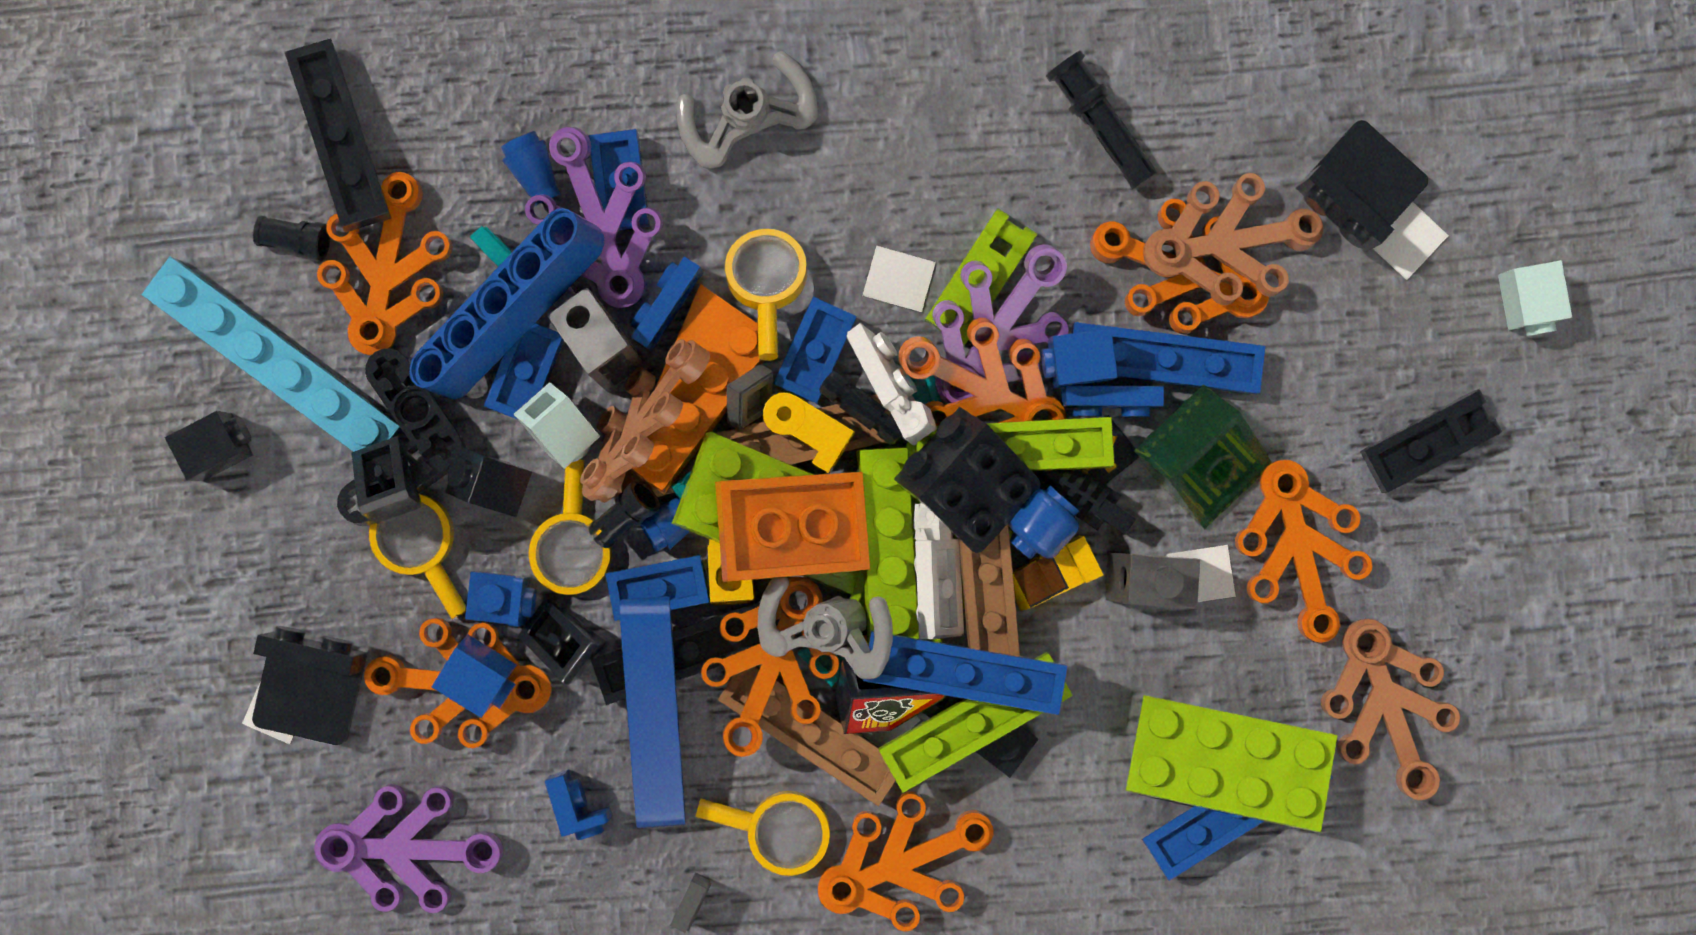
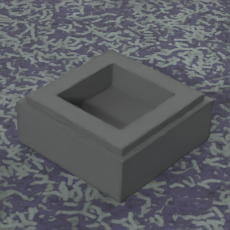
M759 364L727 385V423L740 430L763 415L765 403L772 396V370Z
M697 873L694 874L670 926L684 933L690 930L711 886V883H709L710 879Z

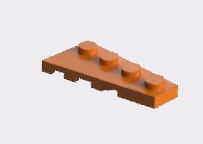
M701 284L675 343L680 339L686 342L690 340L695 341L709 351V362L703 373L694 382L687 384L681 379L678 380L670 394L683 402L680 415L670 426H663L646 437L654 443L653 451L642 466H635L630 469L664 495L701 447L705 434L712 432L727 412V385L765 361L759 359L758 323ZM668 364L665 365L657 385L670 369Z

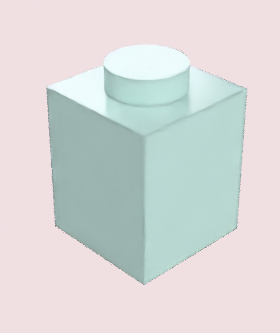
M1562 260L1516 268L1498 275L1508 331L1525 328L1527 336L1557 331L1555 322L1572 318Z
M550 382L513 414L541 448L563 468H566L571 462L578 461L588 453L591 444L600 437L568 396Z

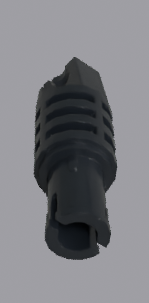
M1084 469L1032 471L1039 478L1041 485L1046 488L1049 486L1054 488L1079 510L1076 517L1097 531L1103 522H1106L1126 535L1136 521L1133 516L1116 505L1122 495Z

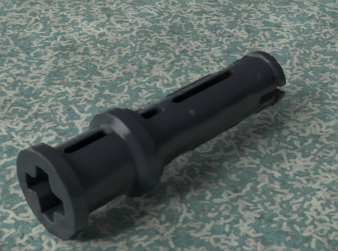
M1079 50L1046 74V78L1049 82H1056L1071 104L1069 111L1072 115L1075 114L1077 118L1082 116L1133 190L1158 171L1113 110L1111 104L1106 99L1109 95L1107 93L1108 88L1105 84L1097 83L1082 61L1085 55Z

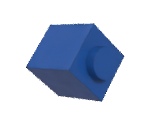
M1111 328L1052 336L1048 340L1049 348L1041 350L1045 378L1053 377L1054 388L1107 382L1118 377Z
M467 634L456 646L431 687L482 718L491 705L500 709L516 684L510 681L509 677L517 664Z

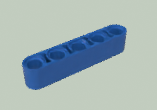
M560 208L548 214L416 352L410 364L412 382L417 387L450 399H458L467 394L597 260L605 244L602 230L597 225L569 209Z
M670 597L621 599L620 626L637 829L686 825Z

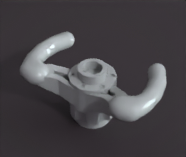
M783 51L775 53L772 59L773 65L787 76L798 95L797 104L768 96L765 88L758 87L750 78H742L732 85L728 84L722 92L723 105L721 110L723 116L709 143L703 142L697 132L694 120L693 97L689 94H682L678 97L676 120L680 137L689 154L701 167L706 169L721 167L727 161V155L735 142L751 134H756L762 129L779 123L792 126L796 130H805L816 121L818 117L816 94L810 78L799 63ZM770 108L778 111L770 113ZM730 127L732 130L727 133L725 139L723 140L726 131Z
M787 577L771 579L763 592L758 609L757 629L760 645L765 652L771 656L780 657L785 656L788 651L799 646L814 648L821 652H831L845 657L848 664L853 668L854 673L861 679H874L882 674L889 660L893 642L892 618L884 598L874 597L869 603L874 623L873 649L870 651L861 633L867 626L864 608L857 600L844 599L842 596H837L817 604L807 611L803 622L779 631L775 624L776 612L780 599L789 586V580ZM804 630V635L795 639L794 634Z

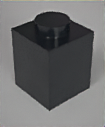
M215 411L164 437L186 481L203 482L253 456L247 444L252 440L249 430L241 418L238 416L233 417L232 413Z
M461 447L457 459L453 461L449 468L448 485L445 493L464 502L517 517L532 471Z

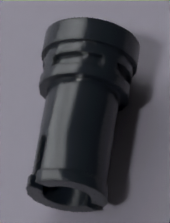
M262 215L257 218L253 229V242L256 246L293 251L297 256L307 257L310 260L320 262L325 259L328 253L331 237L327 233V224L311 223L307 221L293 223L267 218Z
M638 480L632 481L616 497V503L597 520L589 524L590 535H594L598 530L602 531L593 539L598 545L603 548L612 547L631 527L640 525L660 509L657 496L643 482Z

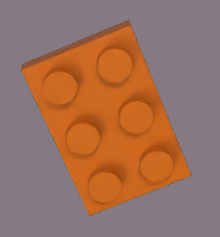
M863 472L715 482L723 582L870 570Z

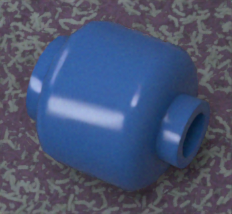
M1051 486L1046 491L1039 488L1008 523V526L1014 532L1010 542L1029 559L1036 553L1044 558H1054L1078 532L1079 522L1075 516L1079 513V510Z

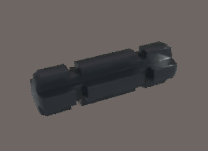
M834 371L829 373L820 385V393L833 403L838 401L841 404L839 407L869 430L872 428L877 430L878 433L876 435L888 444L893 445L896 443L902 433L892 414L890 416L886 414V408L856 386L851 388L848 385L849 381L839 373Z

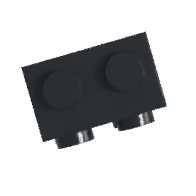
M1359 120L1347 130L1295 189L1304 196V201L1311 209L1322 216H1327L1340 228V233L1348 242L1367 252L1381 245L1395 230L1391 225L1426 188L1428 177L1367 121Z
M961 407L939 424L936 433L920 451L915 452L906 460L903 469L894 478L906 492L924 504L975 553L982 552L995 539L1030 496L1039 490L1041 485L1039 478L986 423Z
M276 626L275 632L257 635L253 654L266 657L253 711V724L261 729L327 744L340 745L345 743L349 736L368 652L351 649L352 642L339 638L323 637L322 642L304 638L305 631L284 626Z

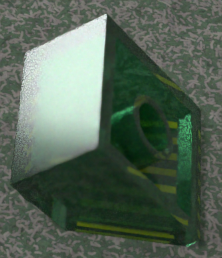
M1204 384L1134 450L1152 477L1204 530L1262 475L1264 469L1272 463L1240 411Z

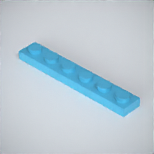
M170 256L141 294L353 452L396 437L402 429L394 419L178 259Z

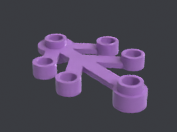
M576 127L561 128L550 139V154L558 164L566 166L585 219L597 225L604 234L605 244L600 254L602 264L595 261L581 276L597 283L599 295L607 304L617 308L629 307L635 304L644 293L645 278L639 266L652 237L658 234L663 227V218L656 209L647 207L638 210L632 218L634 234L623 256H621L615 237L635 191L640 189L645 183V170L636 162H626L617 167L614 174L616 187L604 212L586 164V159L591 153V142L588 135ZM565 138L572 139L576 145L575 153L570 157L564 155L560 149V144ZM628 167L635 169L638 173V181L634 186L627 185L622 178L623 171ZM542 194L533 196L527 201L525 213L532 223L540 224L543 218H539L534 213V205L537 201H544L548 205V214L562 207L556 205V202L550 196ZM644 213L652 215L656 222L655 228L650 232L643 230L639 223L640 217ZM616 275L626 278L628 282L626 292L620 293L613 288L612 281Z
M1042 244L1028 252L1024 262L1025 274L994 317L989 291L992 283L991 271L980 261L968 262L962 268L960 277L962 283L969 290L973 319L987 318L993 322L999 332V339L997 341L999 351L1009 349L1011 344L1018 339H1028L1034 344L1048 343L1052 336L1068 334L1067 322L1054 312L1042 315L1037 323L1011 328L1041 286H1054L1065 276L1067 270L1066 260L1055 247ZM1050 256L1051 263L1049 267L1043 271L1036 270L1035 264L1038 258ZM976 269L983 270V280L978 284H970L968 281L970 273ZM950 300L938 303L933 310V320L941 330L946 359L985 378L978 349L973 346L965 356L959 329L964 322L962 310L955 302ZM945 310H955L956 318L954 321L948 324L940 321V316ZM1050 322H1060V329L1056 334H1045V328ZM981 327L976 331L978 341L986 340L991 334L989 327ZM1020 351L1017 354V361L1028 360L1032 354L1027 351ZM1011 361L1002 364L1007 382L1019 381L1023 383L1021 374L1017 373V368ZM936 377L937 392L948 404L974 396Z
M389 784L376 792L374 801L350 824L334 823L324 828L316 838L314 851L318 862L324 868L333 872L347 871L371 896V903L378 911L389 912L397 907L402 901L403 890L396 881H383L364 858L383 859L419 897L421 908L428 913H437L448 905L451 898L450 889L443 882L432 881L413 860L463 861L470 871L485 873L492 870L499 863L503 855V846L495 834L487 831L477 832L467 840L412 839L434 817L445 814L453 806L454 797L452 792L447 787L441 785L434 786L426 791L422 797V803L385 838H364L385 815L397 813L406 803L404 790L398 785ZM389 791L396 795L397 805L395 808H389L384 805L382 800L384 792ZM432 793H440L444 796L446 803L443 809H436L431 805L430 797ZM336 838L346 841L348 845L346 854L341 855L334 850L333 843ZM486 842L491 846L492 855L490 858H482L477 854L476 846L478 843ZM381 888H388L394 893L393 903L386 904L380 899L379 892ZM435 889L441 893L443 899L440 905H433L428 901V890Z

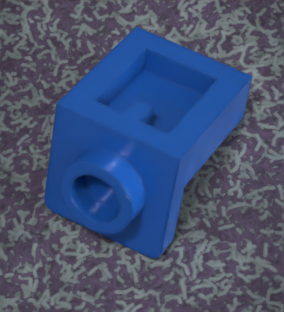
M471 571L465 619L503 623L514 627L526 625V617H533L537 598L536 589L530 588L531 577Z
M569 769L552 774L545 780L561 837L575 833L576 840H582L604 832L603 824L609 822L613 816L610 807L583 815L581 808L587 806L585 792L579 778L572 780Z

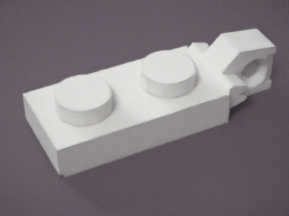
M861 323L848 331V335H846L883 407L891 412L904 439L912 445H916L918 441L922 440L932 431L937 430L931 409L922 402H916L912 394L917 392L914 382L902 368H897L893 358L898 354L887 336L882 332L875 335Z
M915 504L913 528L916 530L915 539L917 541H915L916 557L914 567L917 574L918 606L916 616L919 623V639L962 636L964 624L959 540L953 539L951 530L924 504Z

